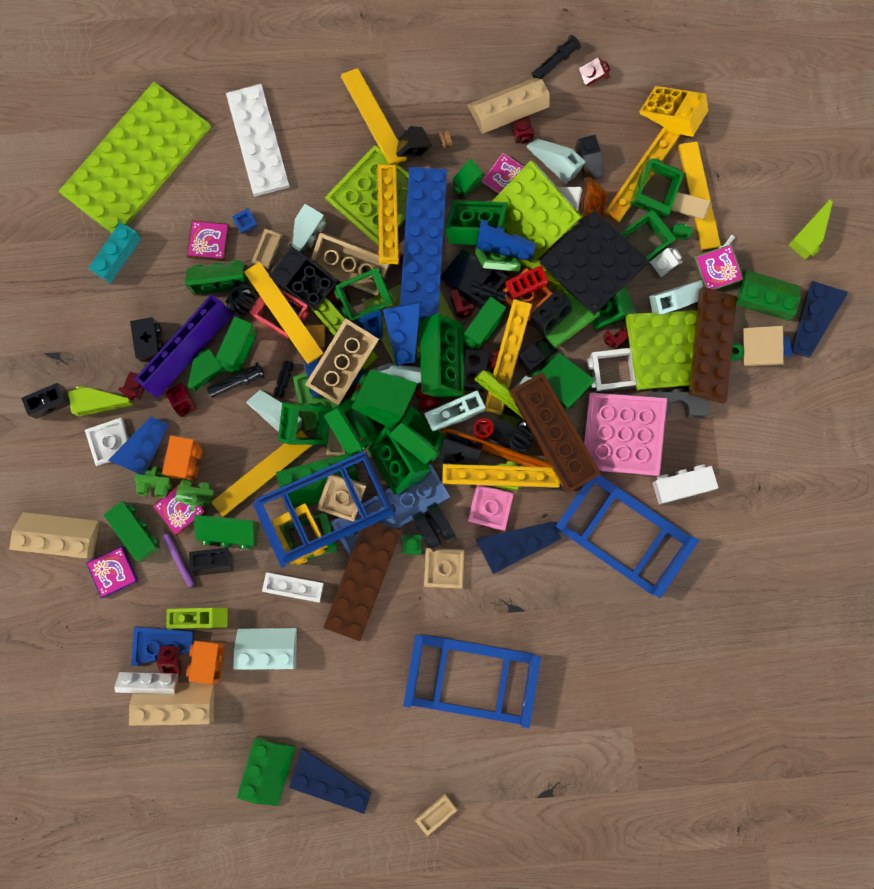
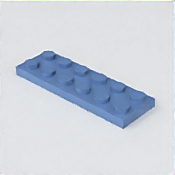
M431 464L429 465L431 470L420 482L400 494L394 495L391 488L385 490L396 516L391 519L386 518L379 523L398 529L413 520L412 515L422 511L425 513L429 505L434 502L438 505L450 498ZM378 495L362 504L367 516L383 509ZM357 512L354 522L361 519L359 512ZM339 517L332 521L331 524L337 530L353 521ZM360 531L340 539L349 555L352 553Z

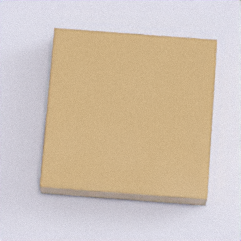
M783 326L744 328V366L784 364Z
M337 474L329 475L317 510L354 522L358 509L343 477ZM351 479L361 501L367 484Z
M426 548L424 587L463 589L464 550L438 549L433 552L431 548Z

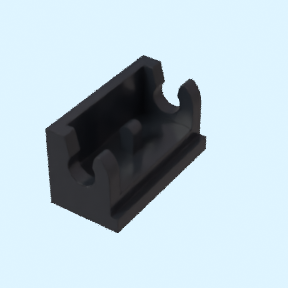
M228 547L189 552L190 571L194 576L232 572L233 565L230 559L232 554Z

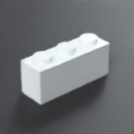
M705 464L695 466L694 471L687 472V469L677 471L675 476L669 477L668 474L658 476L657 480L653 482L659 505L718 489L712 466L706 467Z

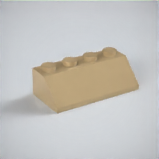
M533 78L468 104V108L483 134L549 108V91L542 79Z
M327 233L319 234L311 257L341 282L376 267H379L384 281H386L392 264H379V256L376 252ZM372 275L350 284L353 287L377 296L380 293Z
M345 319L305 385L339 405L379 339L348 319Z
M22 512L12 530L9 550L94 559L100 521Z
M178 682L175 694L132 693L129 705V726L211 724L214 722V684Z

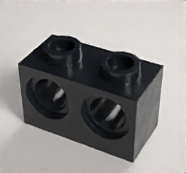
M556 290L530 314L532 326L546 337L572 312L571 301L560 291Z
M466 349V354L464 355V390L484 392L485 388L478 382L470 384L467 382V378L469 376L476 377L483 370L487 371L488 351ZM471 358H477L479 360V364L471 365L469 363V360Z

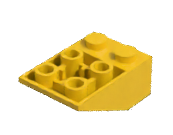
M655 86L639 113L676 134L693 137L709 109L705 93Z

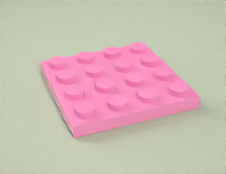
M590 393L584 445L599 471L660 476L667 398Z

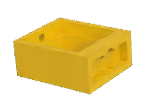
M305 503L295 508L294 510L298 518L306 515L317 538L322 537L308 505ZM289 512L271 520L285 553L291 551L280 527L293 521ZM328 546L290 562V564L296 563L299 566L307 562V557L311 555L317 557L325 552L324 549Z

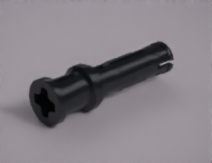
M570 35L563 45L557 46L556 52L531 73L532 77L543 79L560 62L568 60L575 50L581 48L578 39Z
M256 362L250 368L241 369L239 374L207 387L210 397L214 398L242 384L249 385L253 380L260 377L265 378V374L259 362Z

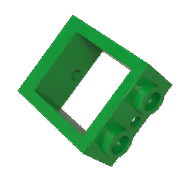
M649 159L643 165L629 204L647 212L654 210L660 218L666 217L670 214L684 173L680 172L677 167L663 164L659 159ZM649 171L671 180L663 204L641 194Z
M654 210L648 212L620 233L626 239L647 224L662 242V245L645 256L649 261L671 246L676 239Z
M379 267L335 286L336 290H334L337 300H341L344 305L342 311L345 318H349L350 321L391 305L394 302ZM372 275L383 301L354 313L343 287Z
M490 296L464 332V346L470 350L480 351L504 318L506 307Z
M234 316L215 358L220 363L219 366L223 367V370L233 374L235 371L239 373L243 368L258 335L252 323Z
M351 397L323 415L347 455L354 452L356 454L363 452L367 446L375 442L374 438L379 435L378 430L369 417L351 408L353 403L350 400ZM344 412H347L348 416L350 417L351 421L353 422L354 426L356 427L357 431L362 437L361 441L355 433L354 429L352 428L351 424L349 423L348 419L346 418Z
M282 402L278 441L288 445H327L329 424L323 415L332 410V407L319 403ZM299 411H317L314 438H296Z
M411 405L389 434L424 465L429 460L434 461L438 457L442 441L445 437V434L440 430L432 431L427 419Z
M327 513L313 516L316 522L321 521L324 535L333 532ZM308 518L299 520L302 526L310 524ZM293 522L282 526L283 535L291 550L295 549L290 530L296 528ZM336 542L327 545L328 548L324 549L325 552L319 556L337 552ZM311 555V556L307 557V560L312 559V558H316V557H314V555Z

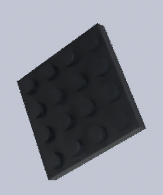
M595 210L540 261V265L593 316L649 263V260Z

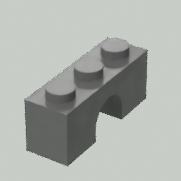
M655 389L647 396L668 399L666 418L671 415V405L673 403L681 404L685 408L686 418H706L709 416V400L691 396L689 392H683V389H674L672 392H664V389Z

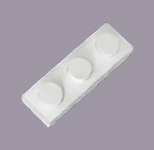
M266 572L262 592L320 603L324 583Z
M119 672L114 688L116 693L175 694L179 677L178 674Z

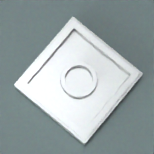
M118 418L85 430L96 466L109 463L108 459L129 439L123 418Z

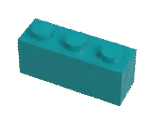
M120 222L88 269L99 278L111 284L140 242L141 237L136 231Z

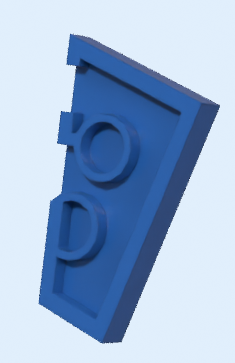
M481 220L477 249L532 261L535 243L516 234L512 236L503 232V228L497 226L495 229L487 225V221Z
M421 302L383 309L396 365L416 361Z
M150 416L108 461L137 474L145 475L169 424Z
M134 627L131 666L157 660L161 646L180 647V654L190 652V647L194 644L195 630Z

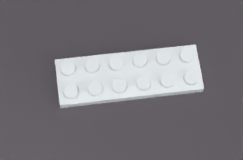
M258 84L226 93L254 197L289 188L288 178L262 85Z

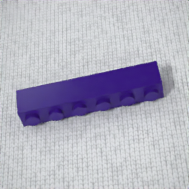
M211 294L134 379L158 399L234 314Z

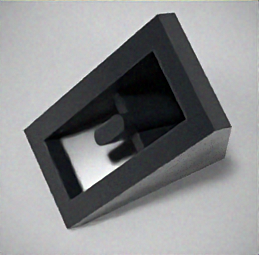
M507 406L490 439L507 448L509 440L522 418Z

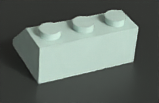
M297 628L238 629L234 646V670L295 669Z

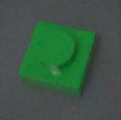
M684 223L674 224L670 231L676 239L688 240L692 235L693 227H689Z
M402 535V554H422L421 535Z

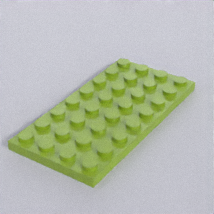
M153 82L58 192L112 234L120 222L126 226L131 222L208 132L211 126L157 83Z

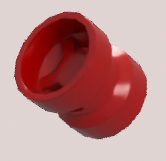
M421 388L416 390L417 397L420 398V410L438 406V401L435 397L421 393Z
M486 418L477 420L474 426L475 436L486 440L492 435V422Z

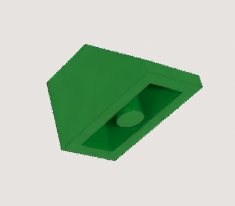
M472 158L466 162L453 178L452 188L463 199L482 186L483 172Z
M210 349L199 352L196 358L193 359L188 387L193 392L225 372L223 367L219 366L220 363L215 359L216 357Z

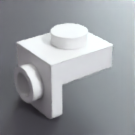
M667 248L650 261L660 277H663L683 262L680 259L682 256L677 249L673 250V248Z

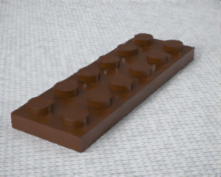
M702 287L699 290L689 395L724 404L727 402L737 296L707 287Z
M543 372L508 391L566 494L601 475Z
M379 522L360 530L324 624V629L361 641L402 532L401 530Z

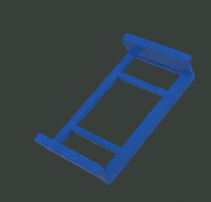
M364 451L255 499L256 502L252 503L281 568L289 565V562L377 522L396 516L367 453L365 454ZM361 461L383 506V509L368 516L346 471L347 467ZM340 471L361 519L309 542L288 494ZM280 497L283 498L303 542L302 546L286 553L264 507V504Z
M601 475L583 485L556 524L560 532L659 599L699 542L697 538L688 536ZM596 484L607 491L610 496L583 535L580 536L567 527L566 524L590 489ZM615 498L662 529L633 572L587 541V538ZM668 533L681 542L682 545L656 584L652 586L638 575L664 536Z
M415 634L403 706L409 708L417 706L520 724L521 727L530 729L541 656L528 652ZM423 645L442 648L433 701L414 697ZM448 649L504 659L495 711L439 702ZM510 660L529 663L521 716L501 713Z

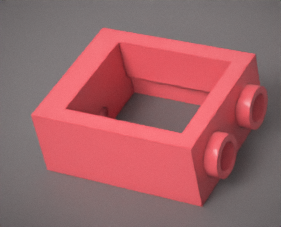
M279 288L285 299L301 310L297 316L301 322H305L310 315L308 305ZM260 296L256 301V305L253 306V310L249 311V314L261 324L290 341V338L283 329L262 317L268 306Z

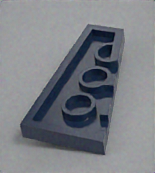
M814 281L810 282L791 347L794 354L807 358L812 355L848 294L847 291Z
M552 521L475 540L492 573L495 574L562 539Z
M304 748L302 749L289 788L365 814L371 793L340 774L336 769L325 764L318 757L316 758L310 754L309 751Z

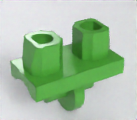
M153 466L152 471L146 470L145 475L135 474L134 476L138 495L147 496L149 488H155L154 495L156 497L166 498L168 490L173 489L170 478H166L160 472L159 466Z
M190 480L181 481L177 487L175 501L190 505V511H194L195 506H210L213 496L210 483L202 482L199 484V488L191 487L192 482Z

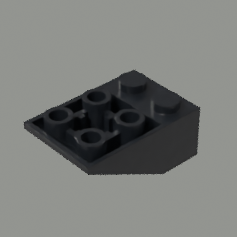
M293 243L289 245L269 272L270 278L313 310L319 307L338 282L335 277Z
M463 249L441 275L442 281L454 290L458 289L459 294H463V297L480 310L489 298L479 295V292L477 294L471 292V283L477 281L480 285L485 284L500 292L508 279L498 269L483 268L478 257Z

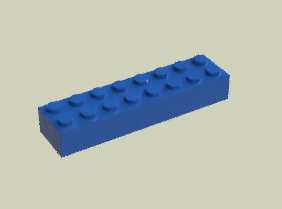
M409 167L400 305L421 302L419 316L421 321V319L438 314L447 169Z

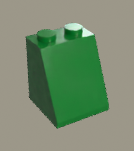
M558 353L556 356H550L545 362L547 364L543 370L539 368L532 377L543 372L564 410L567 412L592 386L595 380L562 354Z
M370 369L367 375L363 373L358 384L361 387L359 391H354L350 399L353 401L351 408L393 429L403 417L417 383Z

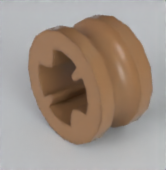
M446 130L445 133H438L442 148L445 149L446 146L451 147L452 140L449 131Z

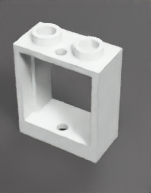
M630 348L591 353L590 358L587 359L588 369L592 371V378L595 380L591 388H594L595 393L636 388ZM627 355L631 381L601 384L598 359Z

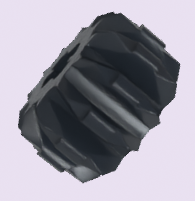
M243 282L236 284L235 288L231 289V292L227 294L228 298L225 301L227 308L236 315H247L250 310H253V306L256 305L255 301L258 299L257 292L253 287Z
M525 420L519 424L509 440V446L521 454L527 451L534 440V436Z

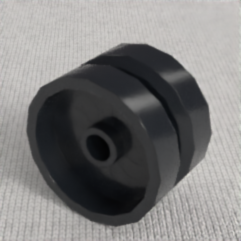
M436 502L427 507V512L431 519L428 520L422 511L412 515L418 526L416 527L433 552L442 548L438 535H441L446 543L457 539Z

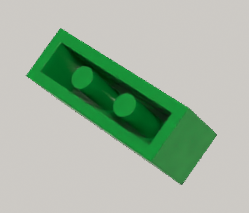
M121 501L103 514V516L136 562H143L160 549L158 546L159 540L153 533L150 534L146 529L148 527L147 523L142 518L139 519L135 514L137 510L133 504Z

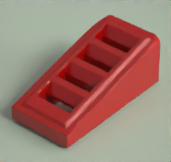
M542 265L506 281L505 285L513 300L548 286L549 281ZM536 274H538L541 280L540 282L537 281L535 276ZM529 277H531V280H532V282H533V284H534V285H532V286L530 285V283H529V281H528V278H529ZM520 281H524L526 289H523ZM514 283H516L519 289V292L517 293L513 286Z

